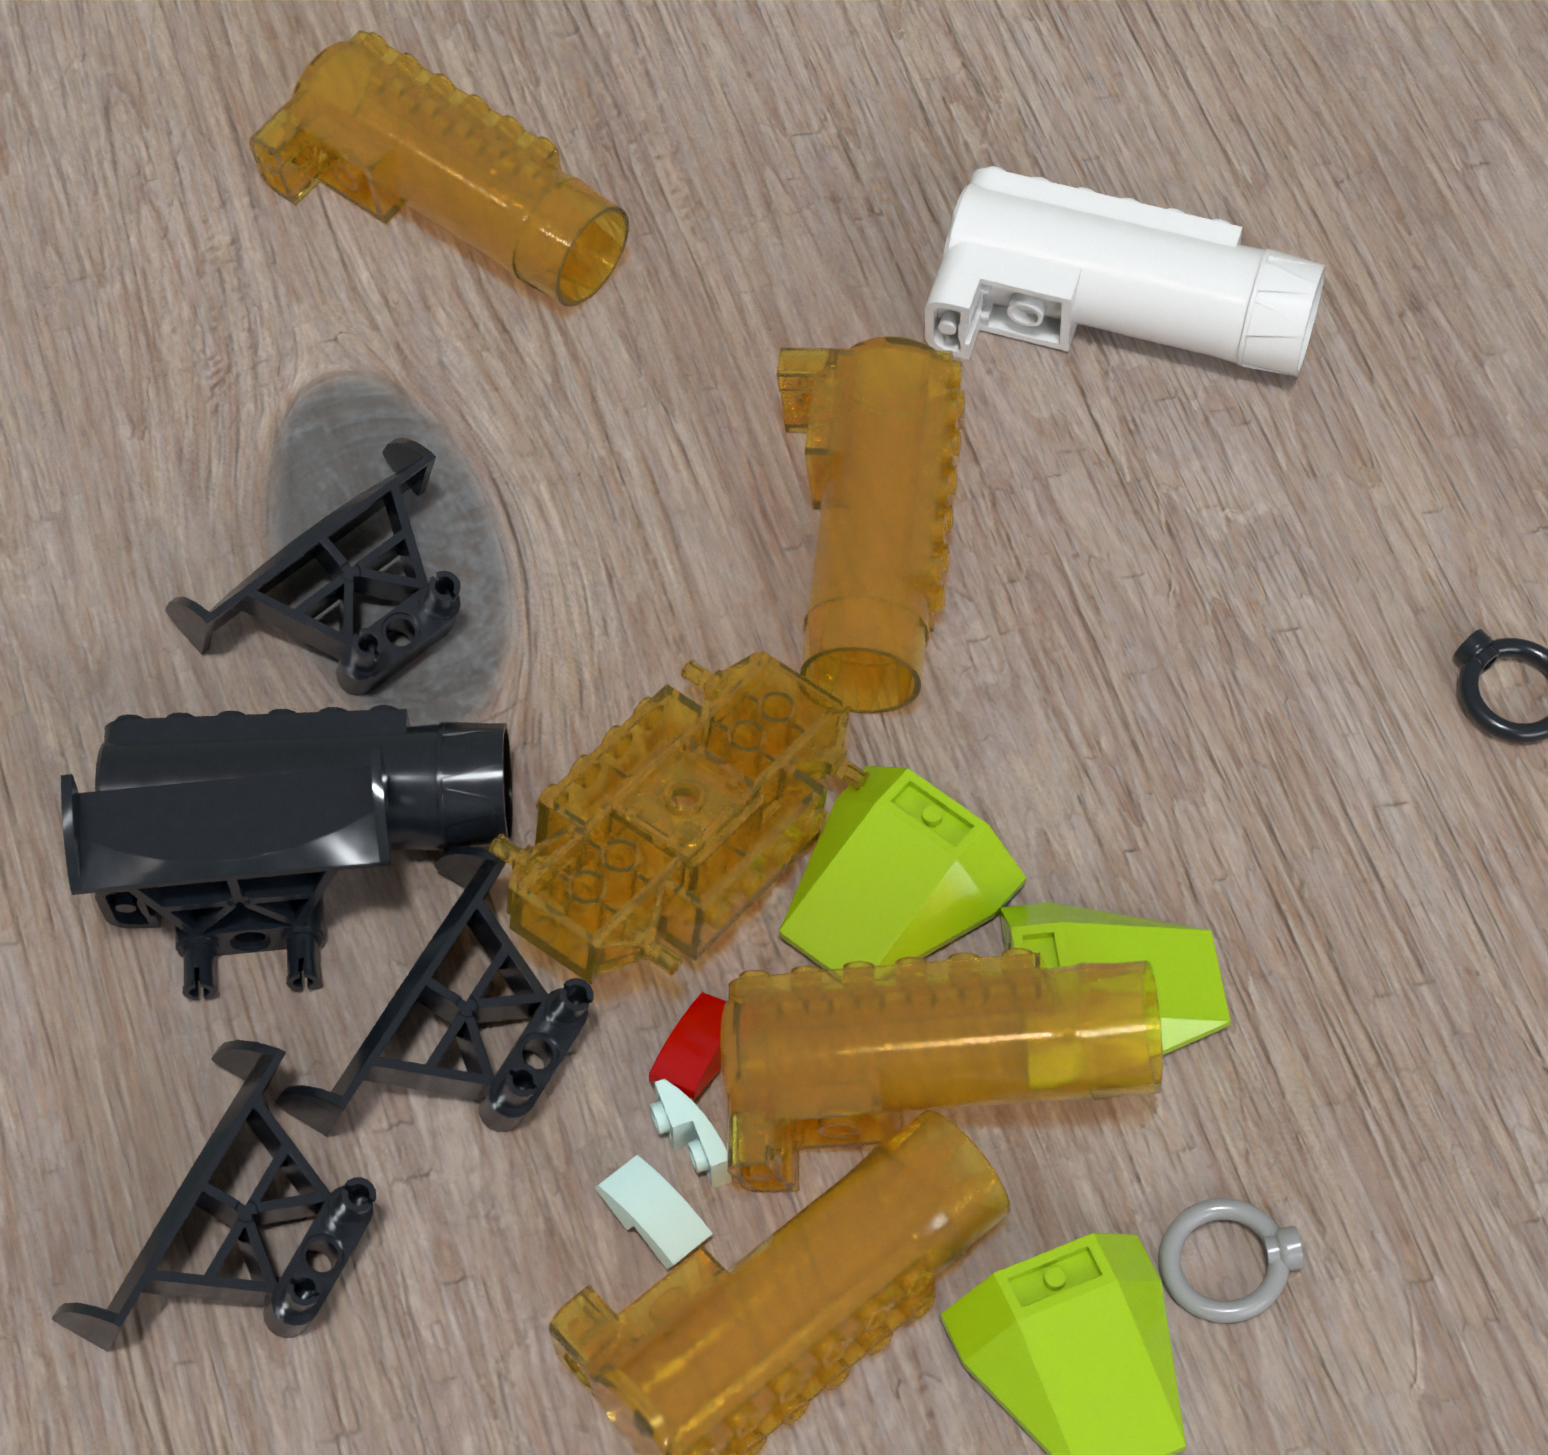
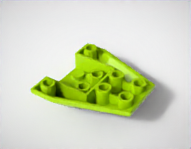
M866 766L836 798L780 927L779 936L857 994H861L993 919L1000 912V907H1004L1026 883V876L989 824L909 768Z
M1053 902L1000 907L999 913L1007 957H1013L1026 1029L1023 1050L1031 1096L1087 1089L1230 1026L1231 1020L1212 930Z
M1088 1234L992 1273L940 1314L942 1324L963 1367L1048 1455H1175L1185 1450L1186 1442L1162 1281L1138 1235Z

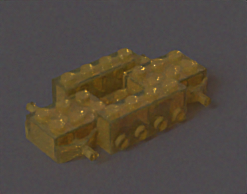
M765 651L753 653L723 671L718 669L714 674L696 663L693 659L689 660V663H686L681 671V677L703 690L705 694L703 707L668 684L661 688L652 698L646 696L639 702L633 715L621 726L614 725L610 728L601 744L589 755H581L572 765L570 772L558 784L551 783L542 791L536 803L538 816L534 846L529 844L526 848L522 849L503 834H499L498 839L495 838L492 841L489 852L512 866L513 870L508 887L506 913L510 915L509 928L589 984H592L602 973L637 963L641 959H648L666 971L668 975H674L675 971L677 972L682 965L683 957L660 943V938L696 961L818 840L820 829L827 818V812L824 810L828 791V788L818 781L825 779L828 775L836 776L852 786L856 791H859L866 783L869 773L846 759L847 750L843 748L851 706ZM688 796L696 803L691 806H680L671 799L673 797Z

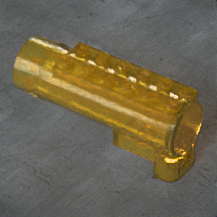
M360 30L349 41L337 42L320 51L301 73L291 98L249 138V144L261 177L273 191L292 204L297 205L320 182L384 224H387L404 205H407L497 262L519 281L552 297L564 306H577L591 298L611 276L626 246L629 233L627 213L581 179L563 172L559 160V151L549 139L543 136L536 137L526 131L512 116L500 115L489 108L486 102L479 96L466 94L455 87L452 81L445 75L432 73L421 66L419 61L407 52L400 53L390 47L375 32L367 33Z
M902 336L873 337L859 342L850 348L781 347L776 375L779 392H781L786 433H807L804 453L813 510H820L810 597L803 620L805 637L800 680L805 690L812 697L823 704L839 710L863 714L894 711L907 706L918 696L922 683L925 648L929 641L930 632H934L936 613H944L946 591L945 584H941L942 573H948L950 557L949 544H945L946 533H952L953 505L949 503L950 494H956L957 466H953L954 456H960L961 428L957 427L958 418H964L965 391L956 390L961 389L962 360H954L953 351L935 350L926 343Z
M1012 948L1003 951L1001 956L980 957L974 953L963 952L952 954L948 957V960L927 962V960L919 957H904L896 960L894 965L875 966L864 961H854L844 964L843 969L822 970L816 966H798L791 969V973L772 975L763 970H747L741 972L739 978L732 980L728 984V1001L723 1010L720 1036L722 1073L728 1099L727 1171L741 1188L751 1192L780 1193L799 1191V1150L904 1143L903 1112L1048 1101L1088 1100L1089 1102H1095L1120 1096L1157 1094L1162 1090L1163 1045L1161 1019L1154 973L1148 960L1120 963L1078 962L1076 965L1047 968L1040 953H1033V951L1025 948Z
M926 1110L908 1125L872 1148L868 1155L846 1175L728 1270L702 1246L618 1314L588 1285L566 1302L556 1312L550 1322L549 1333L556 1356L596 1401L602 1405L612 1423L637 1455H756L765 1445L767 1437L782 1424L791 1425L806 1412L809 1402L824 1389L833 1390L842 1384L849 1376L852 1366L865 1355L873 1356L883 1350L892 1339L893 1332L907 1320L916 1321L928 1312L936 1297L934 1276L951 1263L960 1260L984 1234L1010 1213L1009 1198L996 1171L975 1143L948 1118L935 1111Z

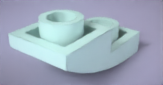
M666 1079L654 1082L656 1102L649 1104V1109L658 1134L667 1132L674 1150L687 1146L696 1173L705 1171L712 1189L732 1182L730 1156L717 1131L705 1114L687 1095Z
M638 1155L634 1156L595 1187L625 1229L629 1230L634 1226L666 1269L675 1265L713 1234L686 1200L652 1166Z

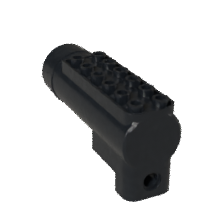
M378 705L369 710L347 711L339 707H326L319 710V712L296 713L289 709H275L268 714L248 715L239 711H223L217 716H193L180 712L172 713L166 718H143L138 715L126 714L118 716L115 721L105 726L104 742L101 744L97 756L95 791L365 767L371 766L370 746L381 745L387 774L391 851H446L448 848L458 846L480 848L509 847L512 843L513 784L510 740L506 723L440 722L439 724L411 726L407 709H397L390 705ZM127 890L95 893V900L109 924L131 929L161 928V915Z

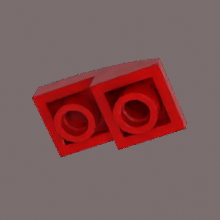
M701 992L681 1017L663 1045L649 1072V1082L654 1083L666 1079L689 1098L695 1099L720 1071L721 1053L747 1025V1009Z

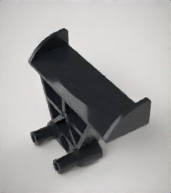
M404 437L394 439L387 444L382 454L397 473L357 495L302 533L230 591L210 611H207L197 602L183 596L171 600L165 608L166 613L199 653L203 655L210 649L212 633L241 611H244L339 659L336 671L337 681L346 692L354 695H365L373 691L445 637L452 630L461 606L459 596L460 581L452 572L439 571L436 573V579L432 576L428 584L401 495L410 488L417 496L425 492L436 459L432 451L418 442ZM386 507L394 535L351 567L334 543ZM400 555L406 576L381 572L379 570ZM314 558L333 579L294 609L265 595ZM353 592L402 602L369 628L360 629L359 635L357 633L353 635ZM340 599L339 631L314 619ZM392 631L403 632L408 636L410 643L405 646L395 645L389 641L386 634Z
M381 745L370 746L371 766L84 793H79L73 774L61 775L63 838L72 895L127 890L175 925V949L183 957L184 985L182 994L188 999L199 1000V983L200 988H203L204 999H209L216 994L215 956L287 949L286 984L288 987L295 990H303L302 971L304 970V977L307 978L308 990L313 989L320 984L318 946L322 944L325 937L323 893L338 870L391 865L387 774Z
M458 846L448 848L438 857L434 867L465 887V890L394 994L332 1091L305 1085L288 1086L275 1100L279 1107L328 1137L364 1080L480 1100L478 1113L482 1122L489 1129L497 1132H508L515 1129L522 1122L586 1023L589 1003L593 1002L594 992L591 985L585 980L572 978L563 984V988L556 989L548 994L483 901L509 860L507 856L480 847ZM466 924L492 960L467 1001L431 978ZM497 971L501 973L515 994L480 998ZM415 1001L451 1023L426 1064L379 1057ZM531 1018L494 1076L477 1023ZM455 1036L467 1071L436 1066ZM533 1051L537 1053L544 1062V1068L535 1069L533 1066L528 1065L523 1059L522 1052Z
M244 1040L224 1042L217 1048L211 1058L212 1061L244 1079L245 1082L185 1177L107 1310L78 1302L64 1303L53 1315L52 1320L109 1352L124 1321L141 1293L265 1306L263 1316L267 1328L275 1335L283 1338H294L302 1334L309 1327L371 1221L373 1202L376 1200V1189L368 1179L354 1177L344 1184L345 1186H341L330 1193L260 1099L262 1092H265L286 1054L285 1051L259 1042ZM245 1121L273 1157L246 1205L208 1183ZM279 1168H281L300 1194L260 1202ZM194 1205L232 1226L204 1275L156 1270ZM316 1215L282 1276L276 1282L256 1225ZM236 1241L239 1243L251 1280L216 1276ZM319 1251L325 1254L331 1263V1270L319 1272L312 1269L306 1260V1253Z

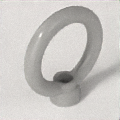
M1231 1198L1204 1200L1182 1211L1167 1228L1159 1250V1267L1162 1280L1174 1300L1189 1313L1201 1319L1218 1323L1245 1321L1261 1314L1280 1296L1287 1282L1289 1271L1304 1269L1302 1246L1296 1226L1279 1228L1274 1220L1260 1208L1245 1201ZM1214 1220H1232L1248 1226L1261 1238L1268 1268L1264 1280L1254 1292L1241 1299L1219 1301L1205 1297L1187 1282L1181 1268L1182 1247L1190 1233L1202 1224Z

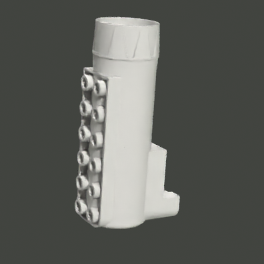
M989 166L974 171L970 184L966 185L962 190L954 209L946 238L942 263L924 309L925 340L929 346L938 352L967 360L970 359L979 330L1069 351L1077 324L1213 356L1236 363L1242 367L1297 377L1307 351L1316 318L1326 265L1269 248L1260 249L1240 245L1242 227L1232 225L1222 219L1211 220L1185 214L1183 211L1174 208L1164 209L1140 203L1132 198L1108 196L1096 193L1085 187L1074 188L1050 182L1042 177H1027L1006 172L999 167Z

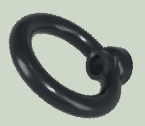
M1482 629L1472 633L1454 654V658L1462 665L1459 676V693L1470 717L1485 731L1503 740L1517 743H1534L1548 739V716L1532 723L1508 721L1495 714L1486 705L1479 690L1480 675L1486 672L1497 659L1504 657L1528 660L1539 666L1548 675V649L1535 642L1520 638L1492 640Z

